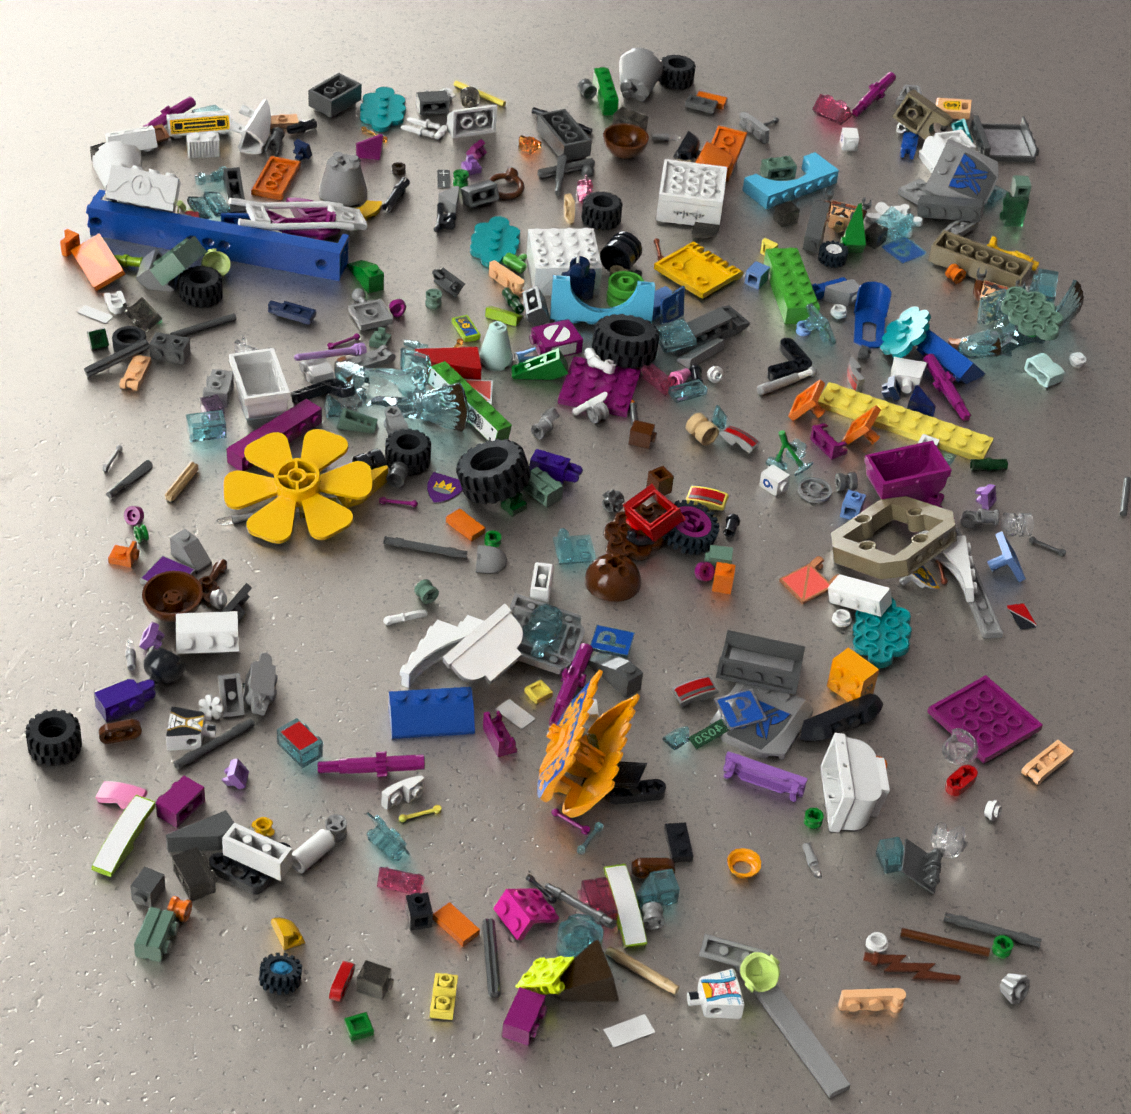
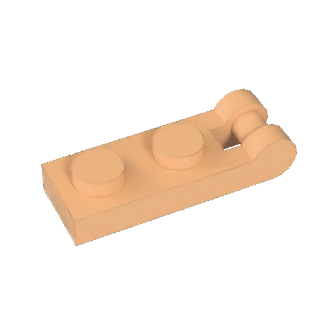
M497 261L489 262V276L504 287L510 288L519 298L523 297L522 292L524 290L522 288L524 287V280Z
M133 356L124 377L120 380V389L132 388L133 391H139L152 363L151 357Z
M1056 740L1027 763L1021 773L1026 777H1031L1035 784L1040 785L1047 776L1073 756L1074 751L1061 741Z
M901 988L842 990L838 1002L840 1011L850 1012L890 1009L894 1013H899L903 1008L906 992Z

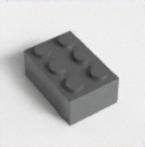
M341 73L308 90V106L329 117L335 116L362 100V84Z

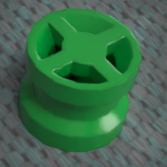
M463 169L455 170L453 172V186H459V189L468 186V171Z

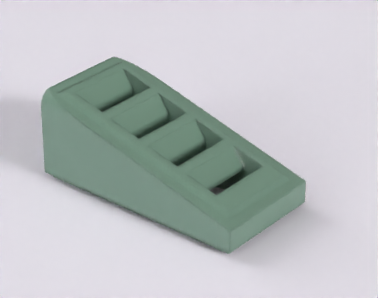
M343 408L337 428L374 434L378 419Z

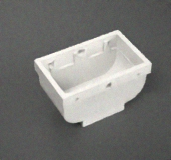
M963 130L935 133L934 136L926 138L918 157L931 174L949 138L975 150L976 146Z
M274 348L229 354V362L233 370L239 401L246 421L279 416L286 412L287 402L290 400V391Z
M505 603L443 656V663L449 670L452 669L464 682L478 683L485 679L491 685L521 659L522 654L518 649L523 637L522 628Z
M834 733L820 766L829 832L839 833L840 830H859L868 824L870 817L878 816L890 791L885 759L876 757L873 749L865 742L845 737V734Z

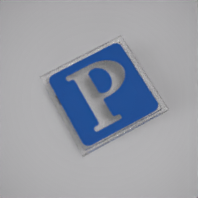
M752 688L714 699L720 712V717L728 731L767 721V717Z

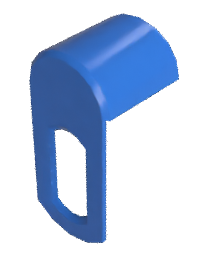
M870 281L859 286L854 308V343L859 346L865 345L869 348H879L883 343L885 318L887 317L892 295L891 289L885 284ZM871 322L876 324V341L869 342L862 339L863 323Z

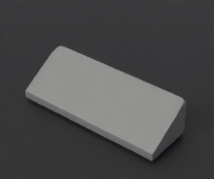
M711 340L677 359V362L688 369L694 364L698 365L723 350L725 340Z
M705 934L699 956L741 967L745 957L751 953L762 952L770 957L771 952Z

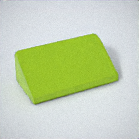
M488 306L485 310L486 318L515 327L523 318V315L494 306Z

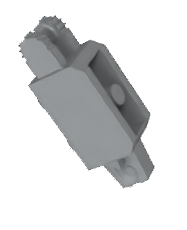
M267 652L260 655L259 661L252 662L250 670L245 677L243 698L246 704L251 705L252 713L262 716L265 715L270 702H274L277 690H274L278 680V675L275 674L276 666L272 665V656Z

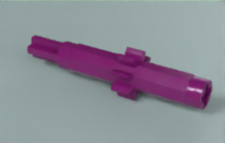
M888 72L879 82L872 83L868 87L870 89L868 93L852 109L851 114L857 117L876 100L882 99L886 95L884 92L896 80V75L893 72Z
M189 96L171 108L169 105L160 110L162 114L143 127L167 125V115L187 112L196 106L194 98Z
M934 354L926 355L923 361L927 362L926 366L935 379V382L932 384L939 392L942 391L962 421H969L972 415L952 383L955 381V378L949 371L945 372Z
M587 643L580 645L569 670L564 668L562 672L561 682L563 684L553 706L554 710L549 719V726L553 723L557 725L562 714L574 698L578 687L583 688L587 675L584 673L594 650Z
M387 751L376 752V757L318 761L317 766L318 773L339 772V774L377 772V777H387L388 772L425 770L424 754L387 756Z

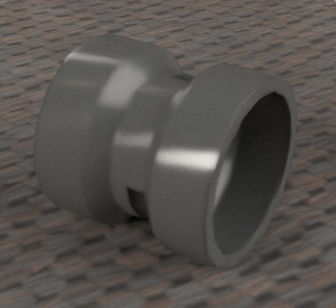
M582 79L578 83L577 88L586 99H591L596 95L597 89L589 79Z
M394 462L386 477L387 483L396 488L403 486L405 478L409 473L408 466L402 462Z
M849 472L847 475L836 473V490H856L858 487L856 473Z

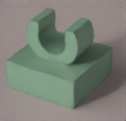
M378 327V331H374L369 340V346L379 348L381 345L388 346L391 341V334L386 333V328Z

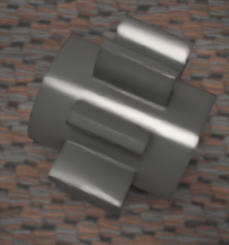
M612 489L602 495L605 498L602 500V506L606 511L614 513L624 508L622 503L625 500L620 491Z

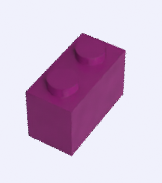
M183 776L180 780L174 782L164 795L158 797L156 801L157 817L178 828L205 802L204 787Z
M519 987L503 1022L502 1037L528 1046L531 1038H536L540 1028L539 1020H544L548 1010V1006H545L546 996Z

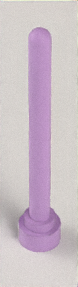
M355 343L350 348L296 354L294 359L302 361L351 354L358 356L365 354L367 349L364 343Z

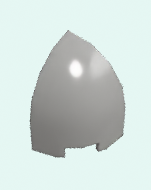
M478 545L477 573H495L501 571L506 566L507 557L503 551L496 547Z

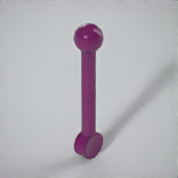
M355 333L354 336L336 343H328L327 348L332 350L340 344L354 339L358 340L360 335Z
M386 497L379 498L380 504L394 503L411 505L412 507H417L418 505L416 500L410 502L386 499Z
M558 808L552 809L551 813L553 816H559L581 829L584 835L590 833L589 826H582L560 813Z

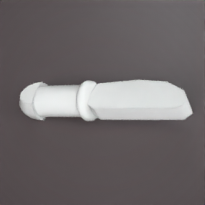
M603 392L584 404L573 408L572 414L580 415L588 407L596 406L597 403L605 401L607 392Z
M417 610L405 614L387 616L384 618V624L391 625L425 617L428 614L426 610Z

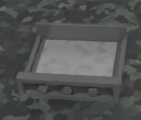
M979 115L972 116L970 130L979 153L1000 162H1035L1036 156L1039 155V148L1036 146V141L1032 136V131H1030L1029 123H1027L1025 117H1022L1021 124H982Z
M727 630L716 678L796 695L805 646Z

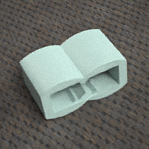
M1044 353L1028 358L1024 367L1030 376L1036 378L1046 388L1062 382L1065 373L1060 365L1053 363L1051 358Z

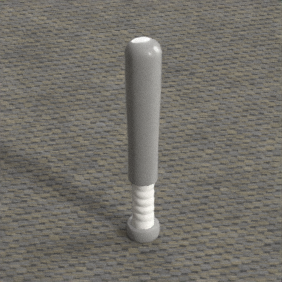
M811 366L806 371L794 373L759 385L757 392L759 395L771 393L796 383L803 378L814 377L817 371L815 367Z

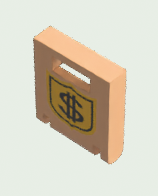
M936 99L935 105L953 119H970L972 100Z

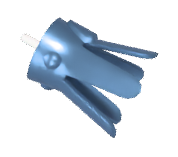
M536 348L515 352V359H512V361L515 360L516 364L537 357L524 356L535 351Z

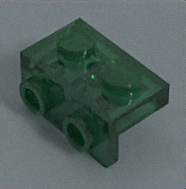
M1006 192V196L1003 198V208L999 214L1004 226H1023L1029 203L1028 196L1012 197L1010 192Z

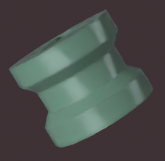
M433 288L427 290L425 306L429 309H439L442 306V292L439 289Z
M428 579L421 580L414 588L415 594L421 597L422 602L425 604L432 603L439 595L438 589L432 586V582Z

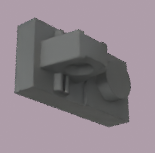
M246 583L221 612L237 611L239 621L246 612L238 604L243 605L249 599L248 592L252 587Z

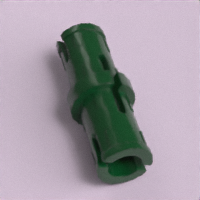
M504 288L501 294L506 299L507 305L512 307L516 314H521L525 308L521 304L518 295L514 294L510 288Z
M991 457L971 459L970 468L972 471L987 470V472L1007 470L1008 461L1007 459H992Z

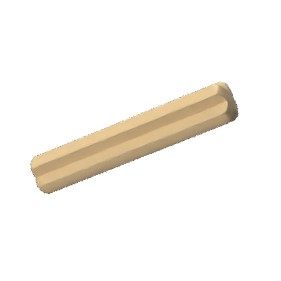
M190 462L165 493L167 501L173 502L199 470L197 463Z

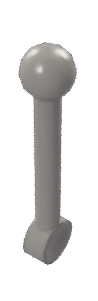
M121 445L116 446V451L107 464L103 465L104 472H108L113 460L119 452L123 451Z

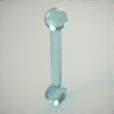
M595 823L592 833L582 846L577 847L579 854H583L585 847L598 831H602V823Z

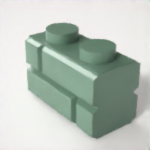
M538 467L530 471L529 482L523 488L525 492L547 508L562 499L563 486L561 482L555 481L546 471L543 472Z
M154 907L149 908L134 942L136 957L149 958L150 960L160 962L164 954H169L172 944L170 939L172 935L176 936L179 929V922H176V913L168 910L162 911Z

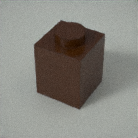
M634 420L630 430L629 445L650 449L651 443H655L657 432H654L655 424Z
M664 466L648 471L646 487L653 484L665 496L672 493L674 476Z

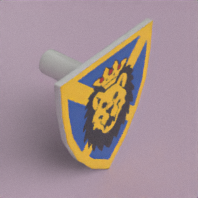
M924 565L911 575L902 577L899 580L903 586L912 580L921 589L925 586L933 590L940 589Z

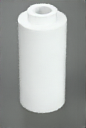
M320 829L292 853V867L299 873L305 872L335 846L334 835L328 830Z

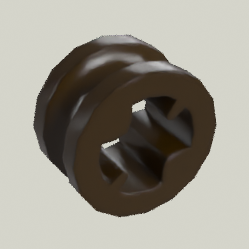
M395 162L392 164V174L401 176L406 173V165L404 163Z

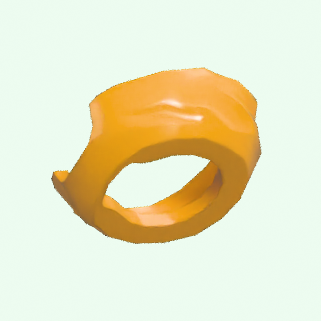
M735 849L727 857L730 871L738 878L754 877L761 869L760 856L750 849ZM738 862H746L751 866V871L744 874L738 873L733 869V866Z

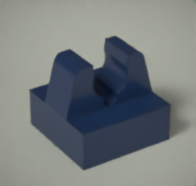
M296 139L293 153L297 154L295 159L299 161L304 158L309 159L312 156L310 145Z
M895 376L888 377V383L882 385L883 391L881 393L884 398L892 397L894 401L899 400L901 397V387Z

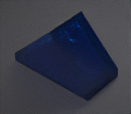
M917 385L909 399L907 409L934 417L936 406Z

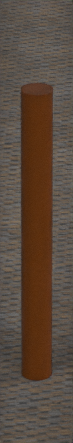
M906 928L901 929L900 937L989 957L990 948Z

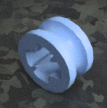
M805 320L797 322L796 333L800 336L810 335L811 323Z

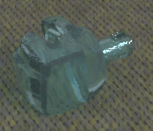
M546 603L540 604L532 611L529 624L522 628L524 637H526L529 643L533 644L531 651L533 657L537 652L536 658H542L545 647L553 645L560 635L563 613L555 606Z

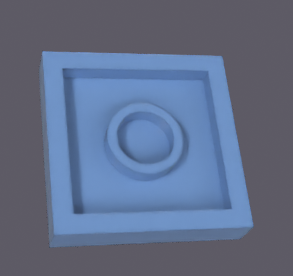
M1001 531L995 534L1002 550V555L987 561L990 569L994 572L1008 564L1019 582L1025 580L1026 578L1017 555L1004 533Z

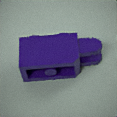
M536 449L530 458V471L538 467L543 472L546 471L555 481L561 482V484L564 481L578 482L579 475L583 473L581 466L571 463L570 458Z
M126 679L94 692L95 707L106 723L144 708V703L150 701L156 695L154 690L155 683L151 679L136 683L133 679Z

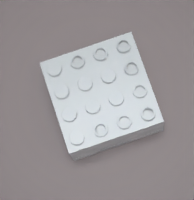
M665 159L656 221L719 229L727 167Z
M116 162L115 165L111 164L105 198L111 202L176 213L181 183L176 174L166 173V175H162L157 170L149 169V172L139 166L128 168L126 164Z
M528 229L526 255L532 288L538 286L544 296L551 295L553 275L562 276V272L569 270L570 261L573 257L576 256V263H579V256H583L589 260L590 269H594L596 272L593 295H599L602 265L594 229Z

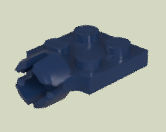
M575 256L570 261L569 270L562 272V276H570L571 288L575 294L581 295L584 300L593 299L596 272L594 269H590V263L586 257L579 256V263H576L577 257Z

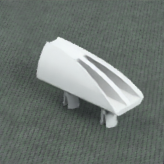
M267 99L262 100L256 110L245 105L241 106L239 114L251 118L246 126L234 120L231 122L229 130L242 135L238 145L240 152L251 154L263 152L271 126V111Z

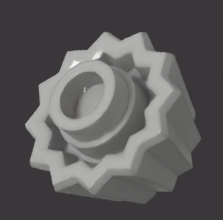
M1008 973L1001 981L1000 991L1012 1005L1015 1003L1019 1004L1029 992L1030 979L1026 975Z

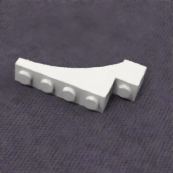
M924 530L919 532V534H926L928 531ZM966 535L957 536V541L934 558L946 566L957 578L964 591L966 602H974V594L977 593V583L972 581L975 580V570L970 568L973 567V557L968 555L971 554V544L966 542Z
M467 615L464 621H460L457 627L437 620L433 626L429 627L426 637L420 640L417 650L411 653L408 663L402 666L400 670V676H402L401 685L409 688L418 676L433 664L442 660L445 654L484 621Z

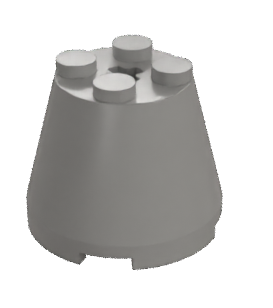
M632 48L631 51L621 55L619 61L620 90L625 99L634 98L638 101H644L662 75L663 63L662 60L653 55L654 52L644 48Z
M341 152L333 153V156L327 161L319 187L320 198L324 201L341 203L345 207L356 204L360 206L366 201L367 187L357 155L343 154Z

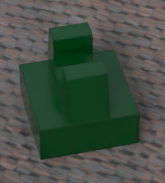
M105 328L87 331L91 349L109 346Z
M518 492L516 496L501 502L500 507L513 517L526 510L527 503L523 501V494Z

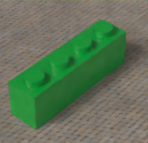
M594 68L593 85L597 89L596 96L602 116L617 115L619 99L609 68Z

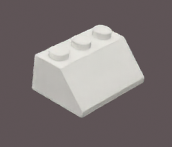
M497 104L452 110L447 115V130L451 137L459 138L496 132Z
M237 611L176 614L177 654L239 652Z

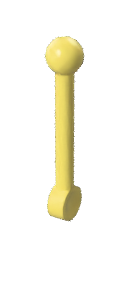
M434 805L432 809L409 815L401 814L399 821L404 823L407 819L430 813L440 814L442 808L440 805Z

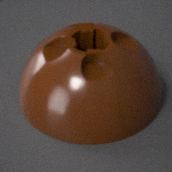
M620 123L607 127L603 133V140L607 150L615 157L632 159L645 150L649 141V135L639 126Z
M608 553L599 556L589 565L585 573L584 583L587 590L595 597L610 602H621L631 599L639 592L641 588V575L636 564L631 559L621 554Z
M182 571L162 572L149 579L143 587V603L148 612L156 619L163 622L176 623V614L195 613L202 601V586L189 573Z

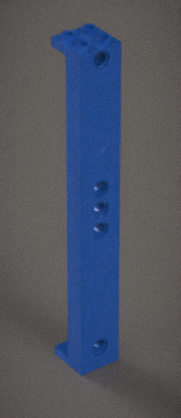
M101 189L93 196L91 203L86 208L89 218L87 226L90 229V235L93 236L100 233L104 238L171 250L188 237L190 240L195 236L206 251L216 248L217 251L226 254L230 261L336 281H340L349 263V235L342 234L339 242L335 243L102 200L105 190Z

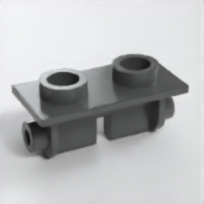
M445 268L432 271L435 278L434 282L454 297H457L465 283Z

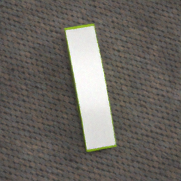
M135 795L109 833L91 866V870L109 877L113 876L134 849V841L144 830L146 819L155 809V801Z
M626 864L604 867L611 908L615 912L617 927L621 932L624 949L646 946L648 943L643 921Z

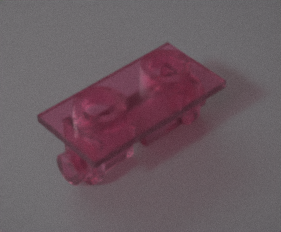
M585 174V179L577 182V200L580 203H583V198L587 194L592 193L594 188L592 180L588 179L587 174Z
M651 364V366L644 365L641 368L642 378L665 396L676 383V381L654 364Z
M379 867L377 887L408 894L421 893L425 877L420 873L414 874L390 869L389 867Z

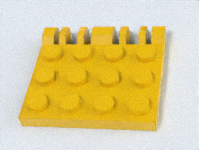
M694 241L654 263L656 271L701 299L734 280L738 281L744 274L742 270L734 265L728 267L729 263L727 261H723L721 257L714 253L712 254L711 251L704 252L705 248Z

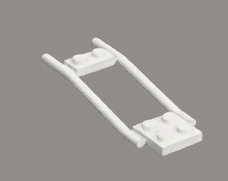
M236 198L229 199V204L244 206L251 220L239 219L238 225L266 230L337 228L359 231L366 230L367 223L360 209L345 207L341 203L329 201L261 203ZM327 208L330 212H336L335 222L271 224L265 209Z

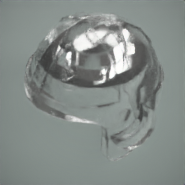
M960 728L953 729L952 735L942 746V753L945 759L951 764L960 767L968 765L975 760L979 751L976 739L969 732Z
M940 822L934 827L930 837L933 849H939L943 854V858H956L961 855L968 844L965 841V828L958 826L948 831L946 830L947 825L944 822Z

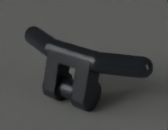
M437 203V220L433 228L434 232L438 233L441 229H454L456 214L452 212L447 215L443 214V203Z

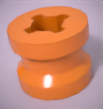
M954 263L947 268L945 276L952 279L955 284H958L965 278L966 271Z
M173 896L167 910L176 913V918L180 922L185 923L191 914L193 904L191 900L183 901L179 897Z

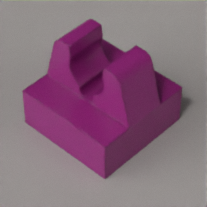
M480 139L465 154H473L474 158L479 160L487 153L484 147L485 142Z

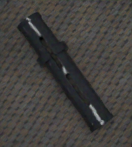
M402 177L399 183L393 187L392 193L382 205L384 211L388 208L387 212H390L398 199L405 194V189L410 184L408 179L405 180V177Z

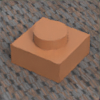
M163 124L153 126L157 143L168 141L170 136Z

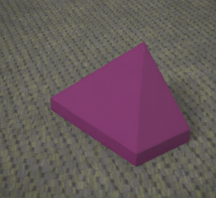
M382 134L356 143V155L358 158L380 160L383 149Z

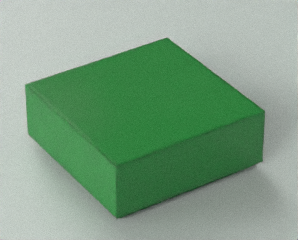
M367 1012L344 1018V1024L351 1042L374 1035V1029Z

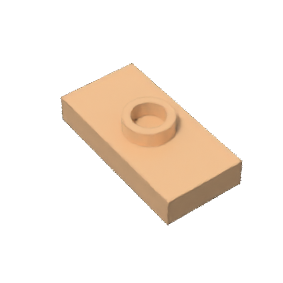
M297 114L271 116L270 129L276 127L287 128L289 125L298 123Z

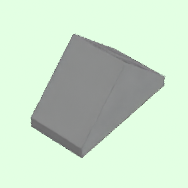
M459 186L443 191L438 196V203H443V211L447 214L450 212L456 214L459 201Z

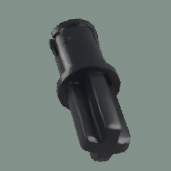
M315 119L299 121L296 124L287 126L288 134L305 133L307 130L317 128V122Z

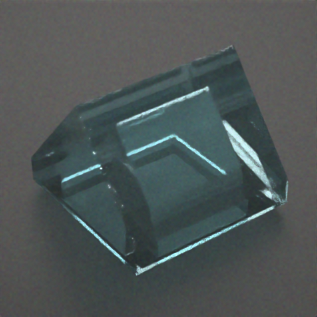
M328 394L324 404L326 418L340 417L342 413L340 403Z
M716 405L710 421L719 429H724L727 416L720 406Z
M689 727L676 728L663 736L662 739L675 751L689 742Z

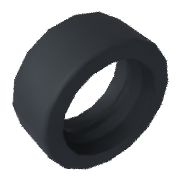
M135 326L121 327L112 335L113 349L115 352L125 349L146 339V334L141 328ZM128 339L137 340V341L134 342V343H123V342H122V341L128 340Z

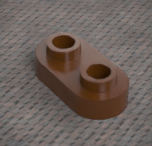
M136 719L107 723L98 730L99 739L104 744L136 739L142 733L141 724Z
M637 858L631 863L632 874L639 879H668L675 874V862L670 858Z

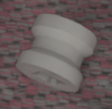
M599 402L596 406L588 407L587 414L593 423H598L601 419L604 420L609 417V410L605 403Z
M339 814L330 815L325 821V830L330 831L334 835L335 842L343 841L347 836V820Z
M649 902L641 907L644 928L656 930L663 927L665 920L662 915L663 906L660 903Z

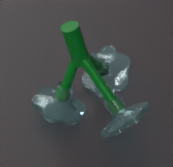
M785 430L778 432L782 443L779 454H776L775 458L768 457L765 462L768 466L774 464L785 471L788 464L783 462L782 454L784 449L787 448L786 456L796 461L795 463L798 466L794 476L800 475L814 464L813 461L804 463L802 459H799L806 455L805 449L807 446L799 439L789 442Z

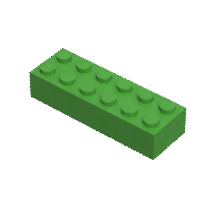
M798 248L766 249L763 264L770 267L768 280L784 324H797L801 320L817 323L820 306Z

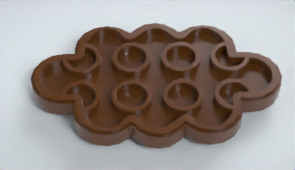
M653 502L648 506L641 504L634 509L650 524L663 515L665 511L657 502ZM625 511L618 512L613 522H609L603 531V535L608 541L606 546L607 554L617 553L628 558L631 557L635 560L643 561L649 558L651 551H658L662 547L663 541H666L662 537L655 541L654 544L637 546L629 542L626 535H628L627 531L632 528L626 523L627 516ZM641 530L637 531L638 536H647Z

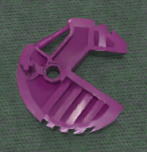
M298 197L286 198V202L314 201ZM291 208L290 210L295 218H286L269 209H265L271 224L335 222L336 212H330L327 208ZM341 229L278 231L325 241L326 237L336 235Z

